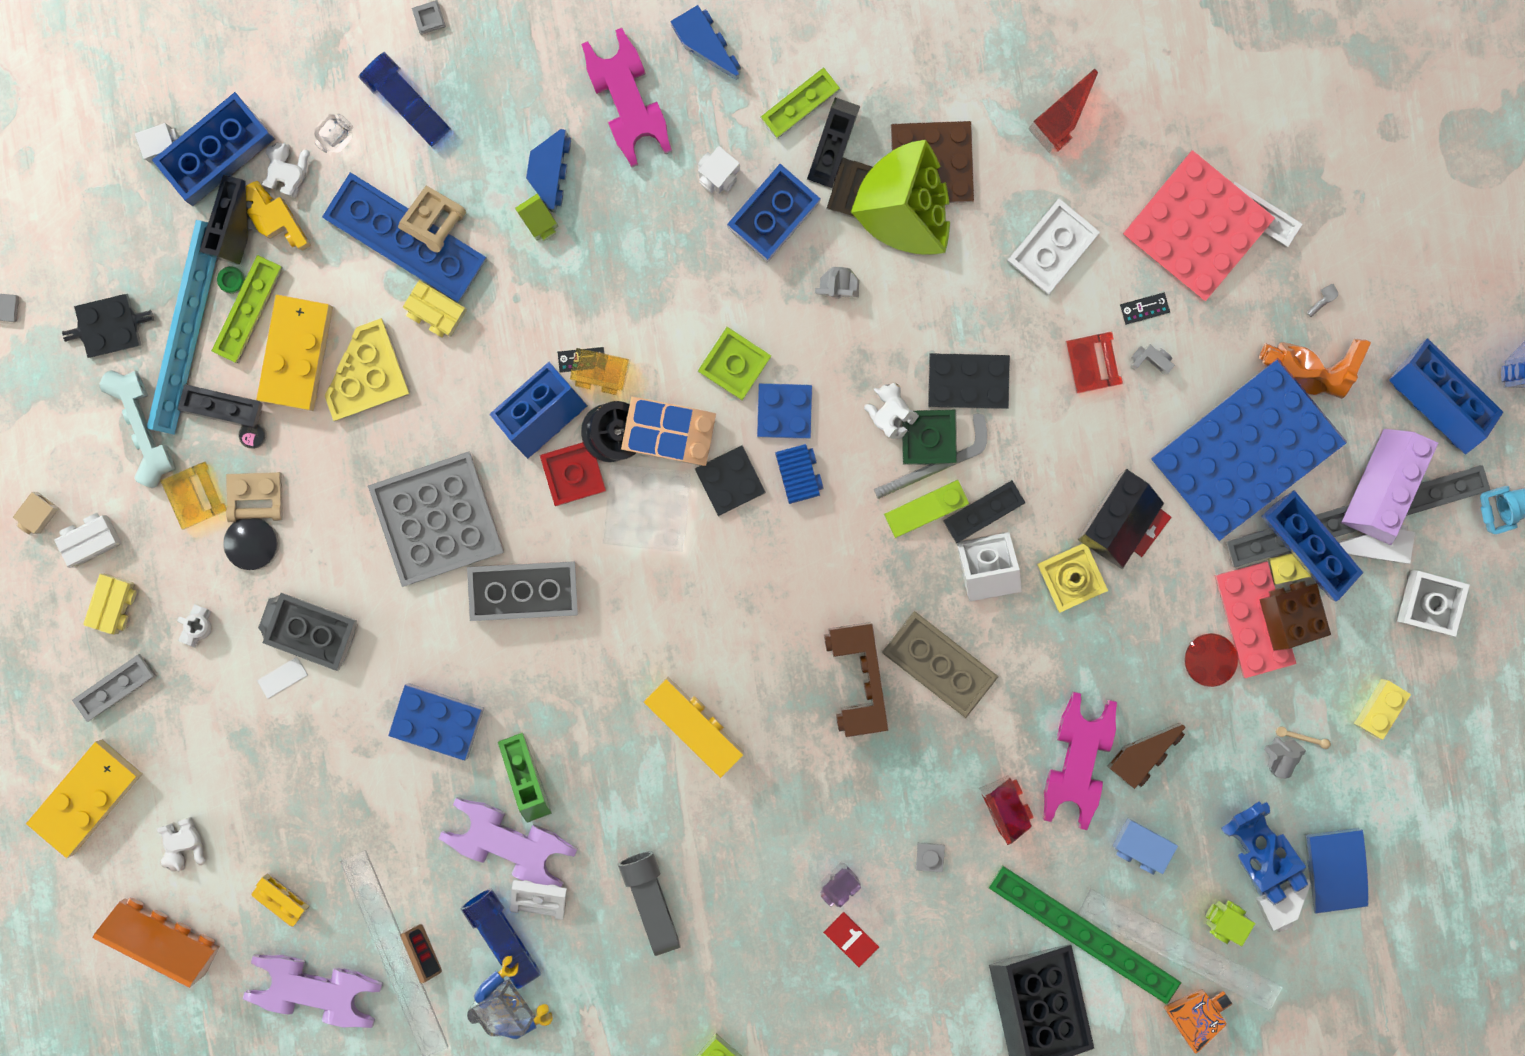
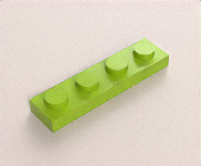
M259 255L256 256L211 350L212 352L238 363L282 271V266Z

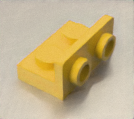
M268 873L256 884L257 887L251 894L253 898L291 927L298 922L309 908L308 904Z

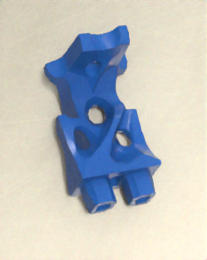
M1259 801L1247 810L1235 815L1221 829L1228 837L1233 836L1240 841L1247 854L1241 853L1238 855L1242 866L1249 875L1260 896L1265 894L1267 899L1273 905H1276L1286 899V895L1280 887L1281 884L1288 881L1295 893L1308 886L1303 873L1306 865L1297 855L1284 834L1277 836L1270 830L1265 816L1270 814V806L1267 802L1261 804ZM1260 836L1264 837L1267 842L1266 848L1262 850L1256 846V840ZM1278 848L1285 850V858H1279L1276 854ZM1251 859L1261 867V870L1257 871L1252 867Z

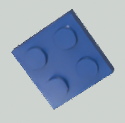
M759 383L757 437L810 439L812 385Z

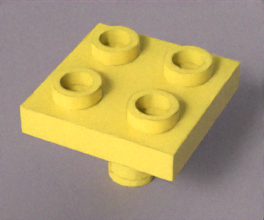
M1083 543L1037 564L1059 613L1108 591L1089 547Z

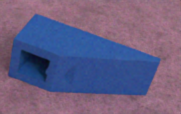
M696 5L670 21L673 30L686 50L735 80L739 79L738 70L741 67L734 55L728 56L724 49L727 43L720 32L715 34L710 25L714 22L706 9L701 11L699 5Z

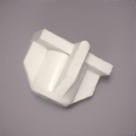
M194 604L190 615L186 619L179 616L177 622L183 624V631L178 641L196 648L198 641L208 637L211 632V624L208 620L211 611Z

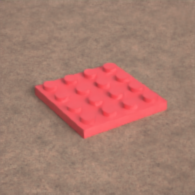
M1191 150L1123 234L1206 301L1275 217Z

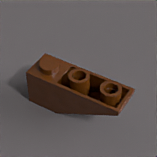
M1177 723L1123 746L1107 767L1132 788L1142 787L1150 778L1149 771L1153 766H1160L1168 756L1166 753L1167 749L1172 744L1176 746L1185 735L1182 731L1186 727L1181 723Z

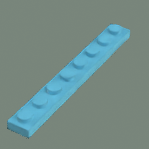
M200 220L195 221L147 424V429L175 435L180 411L177 409L184 385L187 384L216 258L199 252L208 222Z

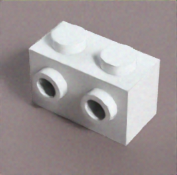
M720 146L712 154L707 152L698 163L700 184L710 193L715 190L720 194L723 189L728 192L737 181L736 174L740 170V163Z

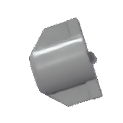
M831 267L820 278V288H815V293L838 299L841 297H859L860 280L850 268Z
M1275 737L1273 743L1266 745L1264 749L1270 757L1267 765L1274 776L1282 779L1292 776L1296 765L1306 752L1295 740L1283 742L1279 737Z

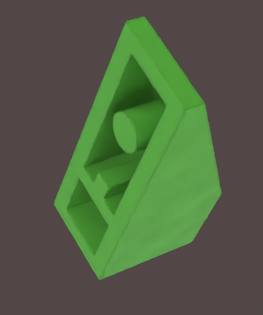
M520 733L499 741L498 745L519 812L528 823L552 814L524 734Z

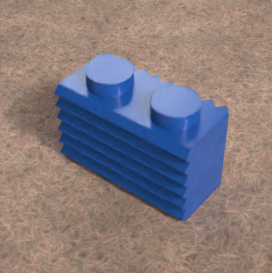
M804 444L775 452L789 504L820 496L819 490L824 488L820 474L814 475L812 465L817 462L813 448L807 449V445Z

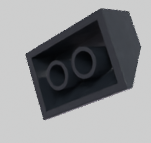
M1125 469L1116 478L1078 540L1120 569H1123L1161 510L1164 502L1149 483L1128 469Z

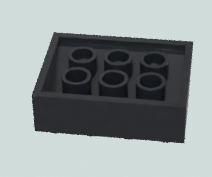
M1064 945L1020 955L989 965L1009 1056H1075L1095 1049L1072 945Z

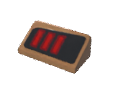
M418 924L404 930L400 937L419 982L425 983L439 975L442 969L423 925Z

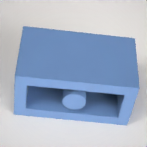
M1127 818L1113 847L1118 850L1117 856L1128 862H1131L1132 858L1142 863L1141 869L1154 875L1156 871L1161 874L1164 873L1178 845Z

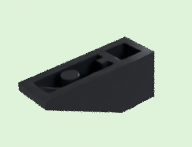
M835 97L807 180L830 188L833 187L860 109L859 105Z
M223 175L199 252L222 261L240 265L248 240L246 181Z

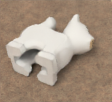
M277 142L266 149L270 164L268 166L267 178L263 181L262 185L276 190L278 183L283 182L285 186L279 192L296 198L299 191L298 188L305 178L308 164L307 159L310 156V152L303 150L299 155L298 164H289L285 161L289 156L290 145L285 142L283 144Z
M897 383L885 384L881 388H874V391L886 404L879 411L874 405L867 404L864 407L865 411L869 412L874 424L882 429L889 438L901 439L908 430L900 427V422L907 421L909 424H913L919 415L910 410L905 401L901 399V387Z
M191 817L178 821V825L181 827L179 832H175L173 823L157 828L158 833L162 835L163 847L165 849V855L161 859L163 868L178 872L184 870V857L180 852L186 850L194 851V859L197 864L203 865L205 863L202 855L203 847L200 841V834L194 827Z

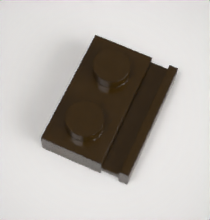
M843 157L826 209L855 218L851 211L858 190L864 178L873 167Z

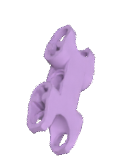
M459 797L455 799L453 806L466 813L470 818V830L462 835L442 831L439 840L454 848L461 855L484 863L489 852L516 863L512 875L522 881L527 880L536 884L562 887L563 881L548 872L545 865L546 859L554 853L574 857L578 848L566 842L556 833L537 825H532L528 836L501 825L505 812L486 803L470 801Z
M253 955L251 964L268 971L272 977V984L268 990H247L244 993V1000L258 1005L267 1011L281 1014H293L295 1003L324 1009L322 1022L343 1028H372L374 1026L375 1018L358 1011L354 998L359 992H380L383 982L370 978L359 971L345 968H333L332 977L329 979L302 973L305 961L300 958L287 955Z

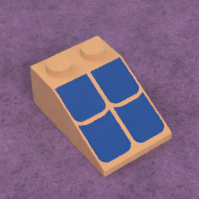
M631 396L621 449L706 466L716 413Z

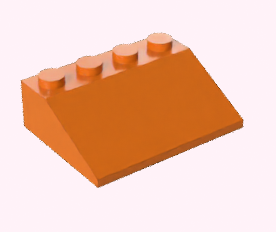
M130 897L129 899L125 898L119 901L94 933L93 939L189 988L206 975L220 948L214 944V939L204 934L198 936L190 932L191 928L181 922L174 924L167 920L168 916L158 910L151 912L143 908L144 904L137 899Z

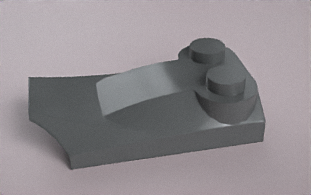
M280 593V595L268 599L258 628L263 636V644L339 671L353 640L357 620Z

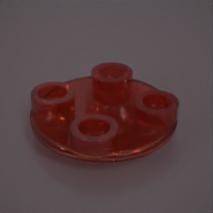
M1209 633L1197 637L1189 643L1185 653V667L1192 680L1203 686L1215 687L1226 683L1232 678L1238 666V655L1234 645L1227 638L1219 634Z

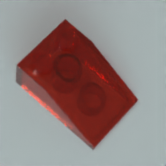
M1093 69L1035 119L1028 128L1048 153L1054 148L1059 152L1073 138L1070 134L1077 125L1098 74L1096 69Z
M1007 775L979 788L996 828L1007 845L1012 844L1032 827L1030 819L1034 817L1028 804L1022 805L1019 795L1023 794L1017 779L1012 781Z

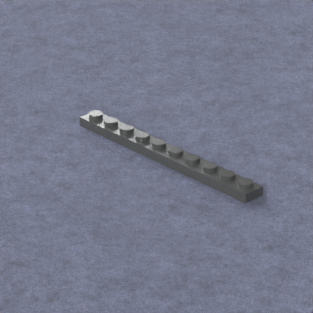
M1483 465L1420 483L1406 516L1490 491ZM1349 505L1316 514L1317 518L1333 537L1358 531L1341 523ZM1271 528L1225 542L1233 567L1290 551Z

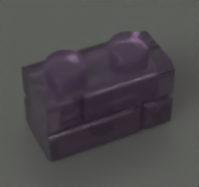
M840 862L832 870L833 874L829 873L821 881L822 890L820 891V896L830 907L834 904L837 907H842L849 900V895L853 896L861 889L859 877L845 863Z

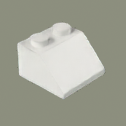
M1009 532L957 543L969 602L1022 592L1020 569Z

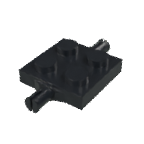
M122 294L74 306L78 320L77 328L62 331V336L73 334L63 337L65 342L80 338L84 344L87 358L141 346L138 334L139 324L154 321V316L143 318V316L152 315V310L136 313L131 307L128 294Z

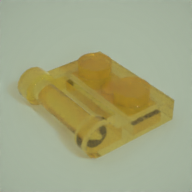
M206 462L161 480V484L182 530L220 515L227 510L225 504H221L207 472L209 467ZM195 475L198 476L212 507L206 511L190 478Z

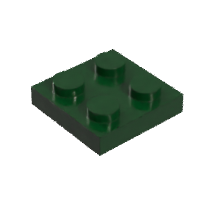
M955 409L917 410L913 412L917 413L919 417L913 424L902 421V427L908 430L902 437L903 465L957 464V422Z

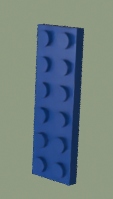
M350 172L322 218L459 303L487 257L450 234L443 241L444 246L439 252L431 251L425 243L398 228L399 222L409 208ZM433 224L429 232L435 235L439 227Z

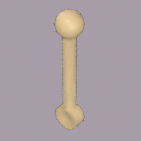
M1283 726L1276 729V734L1279 737L1289 736L1320 745L1323 749H1328L1331 746L1328 739L1319 740L1287 731Z

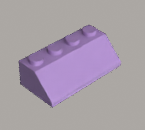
M1384 429L1341 523L1392 545L1420 486L1438 442L1411 431Z

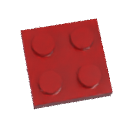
M583 442L540 455L555 506L606 492L598 461L587 451Z

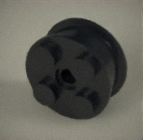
M612 401L596 406L587 413L582 423L581 436L585 448L594 458L603 462H616L636 454V452L621 449L630 404L622 401Z

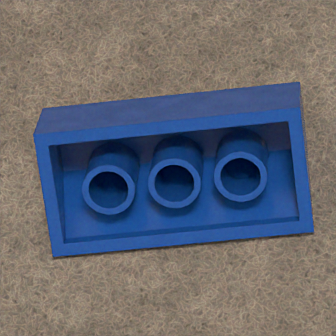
M234 92L153 158L152 161L184 201L194 206L220 185L223 175L231 176L275 140V138L240 96Z
M1428 338L1411 353L1389 379L1395 389L1406 396L1413 403V406L1421 411L1432 422L1434 427L1441 430L1451 440L1452 444L1465 455L1489 436L1503 414V411Z
M1295 490L1274 503L1261 516L1331 600L1335 602L1340 600L1364 573Z

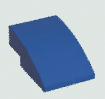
M1353 828L1306 835L1309 856L1307 862L1314 913L1368 907V873L1363 830Z

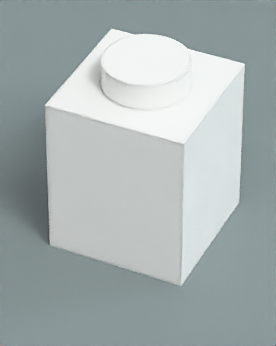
M166 123L135 133L143 159L151 162L153 158L179 138L176 129H171Z

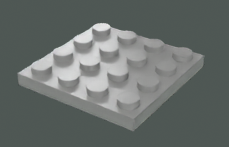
M470 451L368 485L402 587L504 553Z

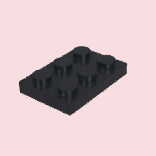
M929 353L928 407L1009 409L1010 355Z

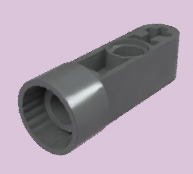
M652 851L639 853L619 862L618 867L626 887L631 888L654 955L658 956L681 948L657 878L661 873L654 853Z

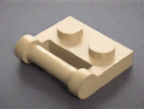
M426 185L399 222L398 228L425 243L431 251L439 252L444 246L443 241L457 221H461L466 215V210L458 203ZM445 210L449 213V216L434 235L429 232V229L441 212Z
M280 472L226 474L227 522L252 518H272L273 521L282 520V480ZM272 500V507L237 509V501Z

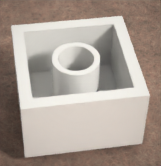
M1411 570L1397 622L1456 637L1470 584Z

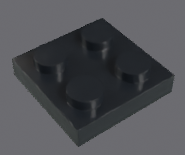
M743 445L707 462L706 466L701 465L695 468L718 516L766 493Z

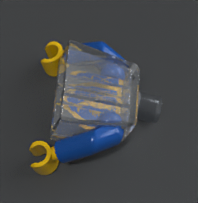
M507 956L503 959L502 969L499 972H493L475 992V1000L467 1012V1017L472 1024L480 1023L489 1036H505L518 1039L536 1029L537 1024L542 1026L551 1024L553 1017L552 1012L548 1013L549 1007L547 1004L538 1006L536 1010L537 1016H535L510 979L504 980L505 976L512 977L518 972V963L512 968L507 967L512 962V956Z

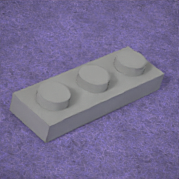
M138 654L72 699L86 722H89L155 677L142 656Z

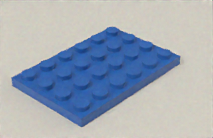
M1277 358L1151 459L1220 541L1339 450L1347 441Z

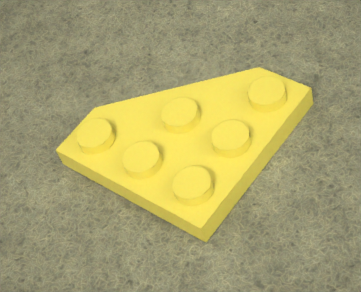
M382 318L356 327L352 335L351 342L338 365L332 383L325 393V399L333 421L341 420L410 394Z

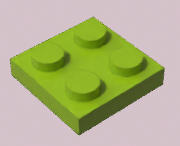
M726 327L698 372L743 401L770 360L771 355L729 327Z

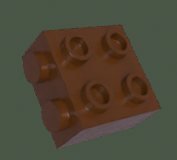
M1305 581L1290 584V590L1285 591L1284 587L1268 591V597L1259 599L1273 651L1290 649L1331 635L1317 583L1306 585Z

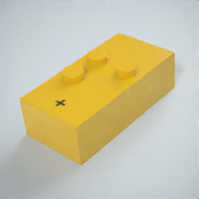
M282 295L275 296L257 401L314 411L333 306Z
M669 677L644 700V703L720 778L743 756L744 751L722 730L724 728L723 725L713 716L710 718L703 711L705 709L704 704L695 696L690 699Z
M103 739L96 741L26 822V825L67 859L75 855L143 773Z

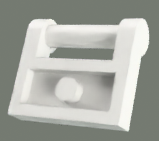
M513 880L510 912H531L555 916V919L563 920L567 888H561L557 885L536 884L527 880Z

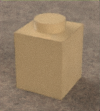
M31 492L12 518L18 521L16 526L29 535L31 532L33 534H40L59 510V507L39 492Z

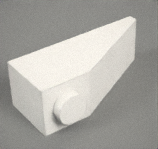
M1402 525L1392 545L1367 534L1338 543L1348 555L1410 564L1415 532L1407 531L1408 526Z

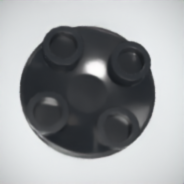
M259 518L239 519L227 529L223 546L225 554L232 564L244 570H256L267 565L275 557L277 539L274 530L265 520Z

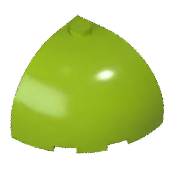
M921 140L905 144L891 151L878 161L864 178L851 211L862 226L879 241L904 252L922 255L945 253L950 231V221H946L945 205H949L946 182L941 183L937 169L941 166L928 142Z

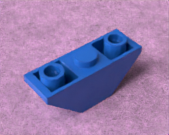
M564 129L558 130L530 151L526 179L551 212H556L557 206H562L564 191L559 190L561 179L565 180L567 174V164L563 163L564 154L569 153L571 147V137H567L568 133Z

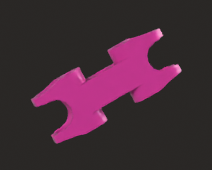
M623 28L615 30L619 42V50L610 59L598 57L588 41L581 45L585 55L586 69L596 94L608 89L611 93L620 117L608 121L617 146L623 152L632 168L638 165L634 146L642 137L650 136L655 138L665 154L672 152L668 140L667 125L658 102L647 106L643 103L634 79L646 73L637 50L629 41Z
M1072 691L1066 709L1061 716L1057 733L1058 741L1069 743L1062 772L1053 769L1049 770L1044 789L1043 820L1052 822L1058 806L1065 801H1073L1079 807L1078 827L1088 830L1091 819L1099 806L1103 781L1092 779L1091 776L1097 751H1111L1116 732L1117 702L1108 700L1102 715L1096 720L1088 721L1080 713L1081 693Z

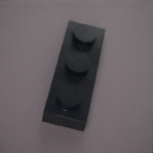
M185 384L177 410L182 413L256 429L263 403Z
M1013 480L944 519L943 522L957 544L1026 502Z

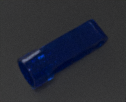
M386 52L381 53L367 65L358 78L373 94L379 92L418 134L433 147L451 128L398 73L401 68Z
M490 888L470 899L460 910L471 927L478 929L501 966L503 959L507 956H512V962L507 967L512 968L518 963L517 974L509 977V979L517 989H520L541 976V972L502 912L504 906L493 889Z

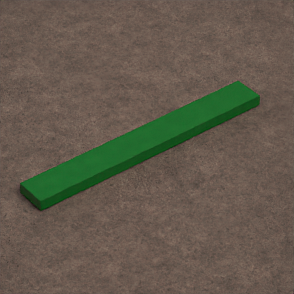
M1001 866L989 884L988 888L1166 1005H1168L1181 985V981L1005 866Z

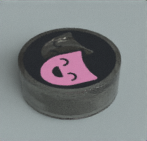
M257 423L256 429L242 426L239 430V440L247 448H259L266 441V430L259 423Z

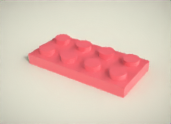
M1268 561L1214 575L1243 678L1296 664L1292 648L1273 651L1259 599L1268 597V591L1275 589Z

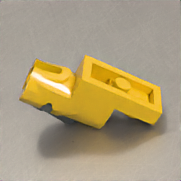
M258 181L246 185L248 229L258 230L259 233L269 239L287 229L288 232L284 235L292 248L297 246L298 249L303 251L311 246L284 199L279 197L271 202L273 198Z

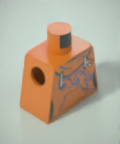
M1202 989L1163 1008L1196 1054L1226 1026L1227 1023L1220 1012L1231 1006L1232 1002L1224 991L1210 999Z

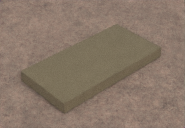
M913 611L882 651L885 656L965 718L968 717L999 677L916 611Z

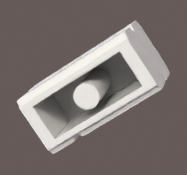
M95 513L83 519L84 525L78 528L72 525L59 532L61 536L54 540L67 567L75 568L121 544L107 515L99 516L98 513Z

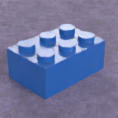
M779 164L728 222L727 228L768 263L816 208L821 198L782 164Z
M408 683L404 685L388 736L465 761L469 757L484 707Z

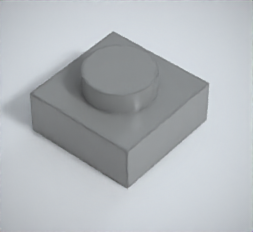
M918 842L916 870L943 872L945 845Z

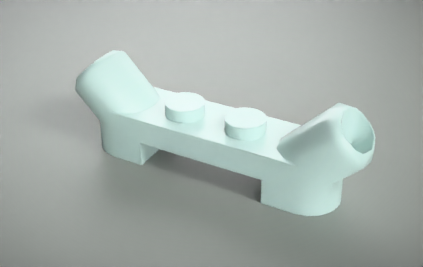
M110 370L103 375L99 387L102 392L122 400L125 407L122 410L123 417L128 425H132L135 433L132 435L133 443L137 450L141 449L143 459L134 478L136 482L144 486L155 488L162 474L175 470L171 453L167 445L156 447L151 431L147 429L148 423L139 399L147 397L148 394L139 373L133 371L122 375Z

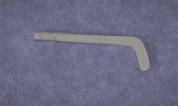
M973 414L975 441L972 446L957 452V464L984 451L987 444V427L983 414ZM929 464L886 485H882V487L875 488V494L879 499L956 464Z

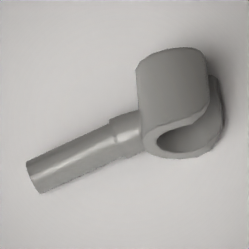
M1330 284L1320 290L1324 298L1319 300L1307 312L1310 317L1327 303L1337 298L1338 291L1334 284Z

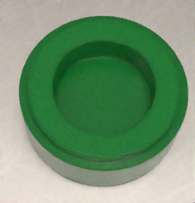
M233 266L221 269L217 276V284L220 289L230 294L239 292L245 281L243 272Z

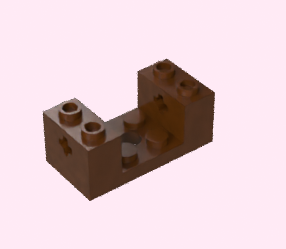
M866 622L828 628L829 634L824 635L827 652L832 651L833 657L864 652L865 656H860L861 670L863 674L867 673L868 682L864 683L866 699L872 701L871 703L840 707L841 713L836 714L839 732L844 731L845 737L888 731L872 623Z

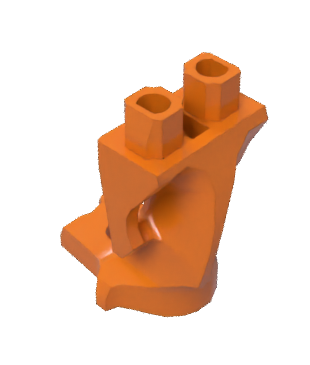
M1354 339L1345 358L1331 368H1324L1319 357L1310 349L1280 342L1278 348L1265 343L1259 358L1263 360L1265 365H1270L1278 358L1307 394L1318 395L1325 393L1343 399L1358 378L1359 368L1371 342Z

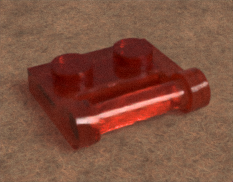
M1112 332L1065 341L1076 394L1123 384L1122 376L1118 375L1111 341L1114 340ZM1095 343H1101L1108 379L1101 380Z

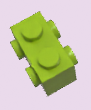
M1230 900L1226 904L1218 901L1216 905L1212 904L1205 916L1208 919L1206 924L1211 928L1210 933L1226 944L1231 940L1241 947L1256 923L1245 916L1247 911Z

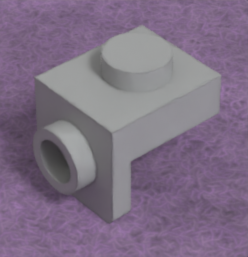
M1150 344L1145 349L1142 346L1138 348L1131 357L1134 362L1130 367L1135 370L1146 359L1165 375L1175 365L1171 362L1172 356L1162 348L1157 350Z

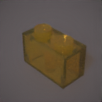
M576 348L570 380L576 381L575 387L590 390L591 385L602 387L601 392L617 395V391H624L630 360Z

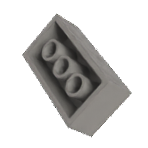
M575 561L467 567L470 621L578 615Z

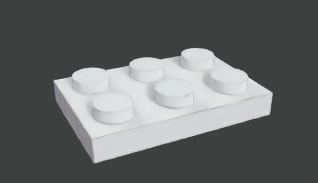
M1058 199L1007 261L1048 295L1100 232L1061 199Z

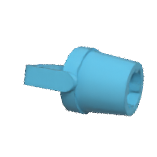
M1503 486L1481 494V513L1489 533L1496 535L1518 528L1517 523L1525 518V488L1510 491L1509 486ZM1497 495L1496 505L1498 513L1504 523L1507 524L1497 528L1494 526L1493 511L1489 502V497Z

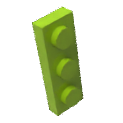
M823 67L760 118L776 139H778L837 93L840 87Z

